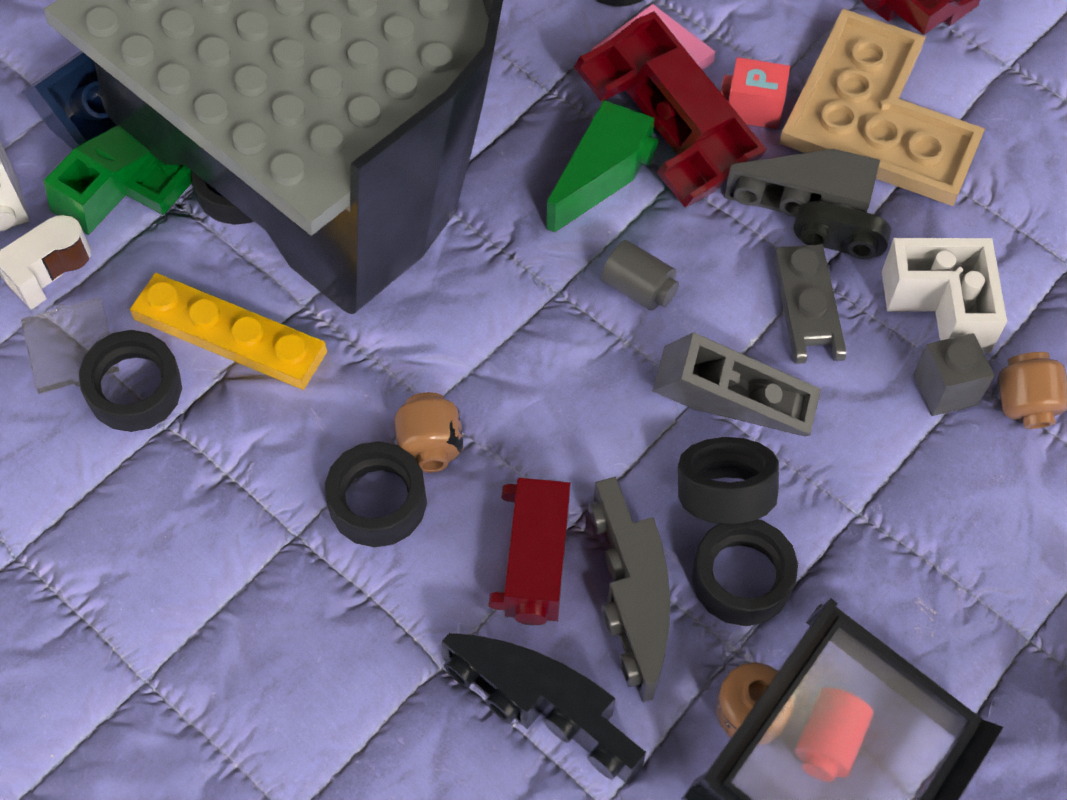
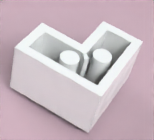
M893 239L882 269L887 311L936 312L940 341L974 333L983 352L991 353L1007 324L993 239Z

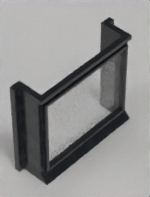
M831 598L825 604H819L806 622L810 627L709 770L693 781L681 799L959 800L1004 727L979 717L836 607L838 603Z

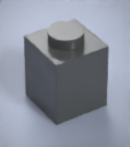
M971 333L927 344L913 376L931 416H936L979 405L994 377V373L975 334Z

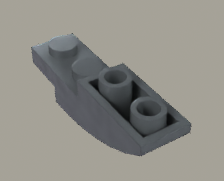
M615 476L595 482L594 502L588 504V513L595 533L597 535L604 533L609 546V550H605V560L614 582L609 584L607 604L601 606L604 622L611 637L619 635L625 653L619 655V660L628 687L637 685L642 702H646L654 698L666 652L670 622L668 570L663 545L654 517L633 523Z

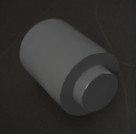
M628 240L622 241L613 250L601 274L602 282L650 311L659 305L666 307L673 299L679 287V282L675 280V268Z

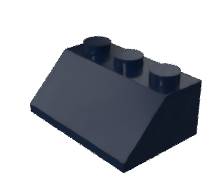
M79 51L22 91L23 95L49 129L72 149L117 126L104 109L95 62L82 51Z

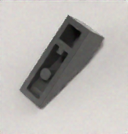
M694 332L664 346L652 392L695 410L804 437L811 435L821 391L820 388Z

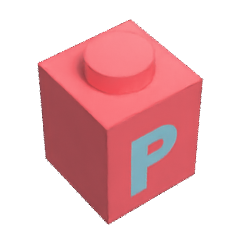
M736 57L733 75L724 74L721 94L747 125L778 129L785 102L790 65Z

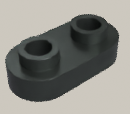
M808 202L800 206L793 225L795 235L804 244H823L824 248L851 254L859 259H870L884 254L891 235V227L888 222L877 215L824 202Z

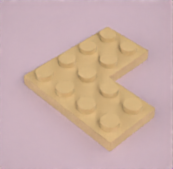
M842 9L782 130L779 144L803 153L837 149L879 159L880 163L876 179L954 206L985 128L900 99L922 50L926 36Z

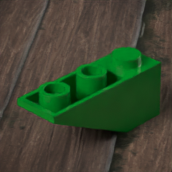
M119 125L79 145L43 180L50 211L57 216L66 215L73 217L79 222L83 232L89 236L126 196L123 184L151 155V152Z

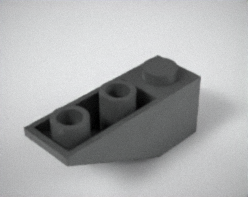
M829 149L731 164L724 198L738 201L747 206H758L783 212L792 217H796L799 207L808 202H824L867 213L880 160L837 149Z

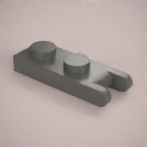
M823 244L776 247L773 260L794 363H806V346L830 345L833 361H844L846 358V347Z

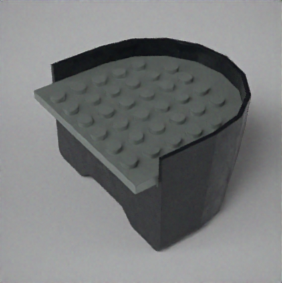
M57 0L45 7L44 11L47 24L95 62L102 103L106 113L116 125L122 127L163 164L186 165L261 226L295 272L342 310L349 314H355L425 255L456 211L483 107L503 0Z

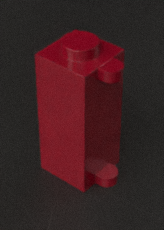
M518 478L517 484L502 486L501 498L504 501L515 503L505 592L490 593L488 606L495 610H503L505 617H514L521 624L536 626L543 625L547 621L558 622L571 482Z

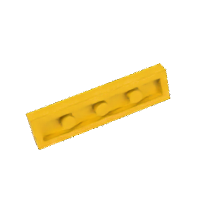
M156 272L130 308L131 314L136 321L301 390L306 388L327 353L325 341Z

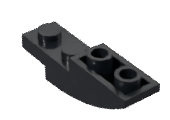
M449 633L442 640L444 660L446 661L444 668L462 686L469 688L473 684L487 695V705L503 721L510 724L515 719L528 729L542 713L546 716L543 719L545 725L555 736L566 743H569L572 739L589 752L587 759L592 766L611 780L618 776L629 785L643 768L646 751L608 721L613 716L616 698L589 678L539 652L506 641Z

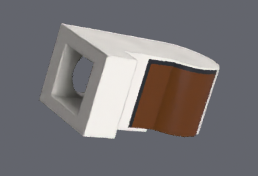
M55 216L0 250V276L30 310L47 299L42 290L44 287L62 276L64 272L75 271L89 261L91 248L81 225L71 216Z

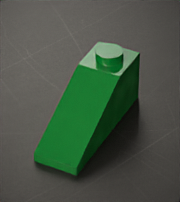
M605 100L602 102L547 200V230L556 232L632 182L642 164L650 165L658 145V139L653 138L655 118Z

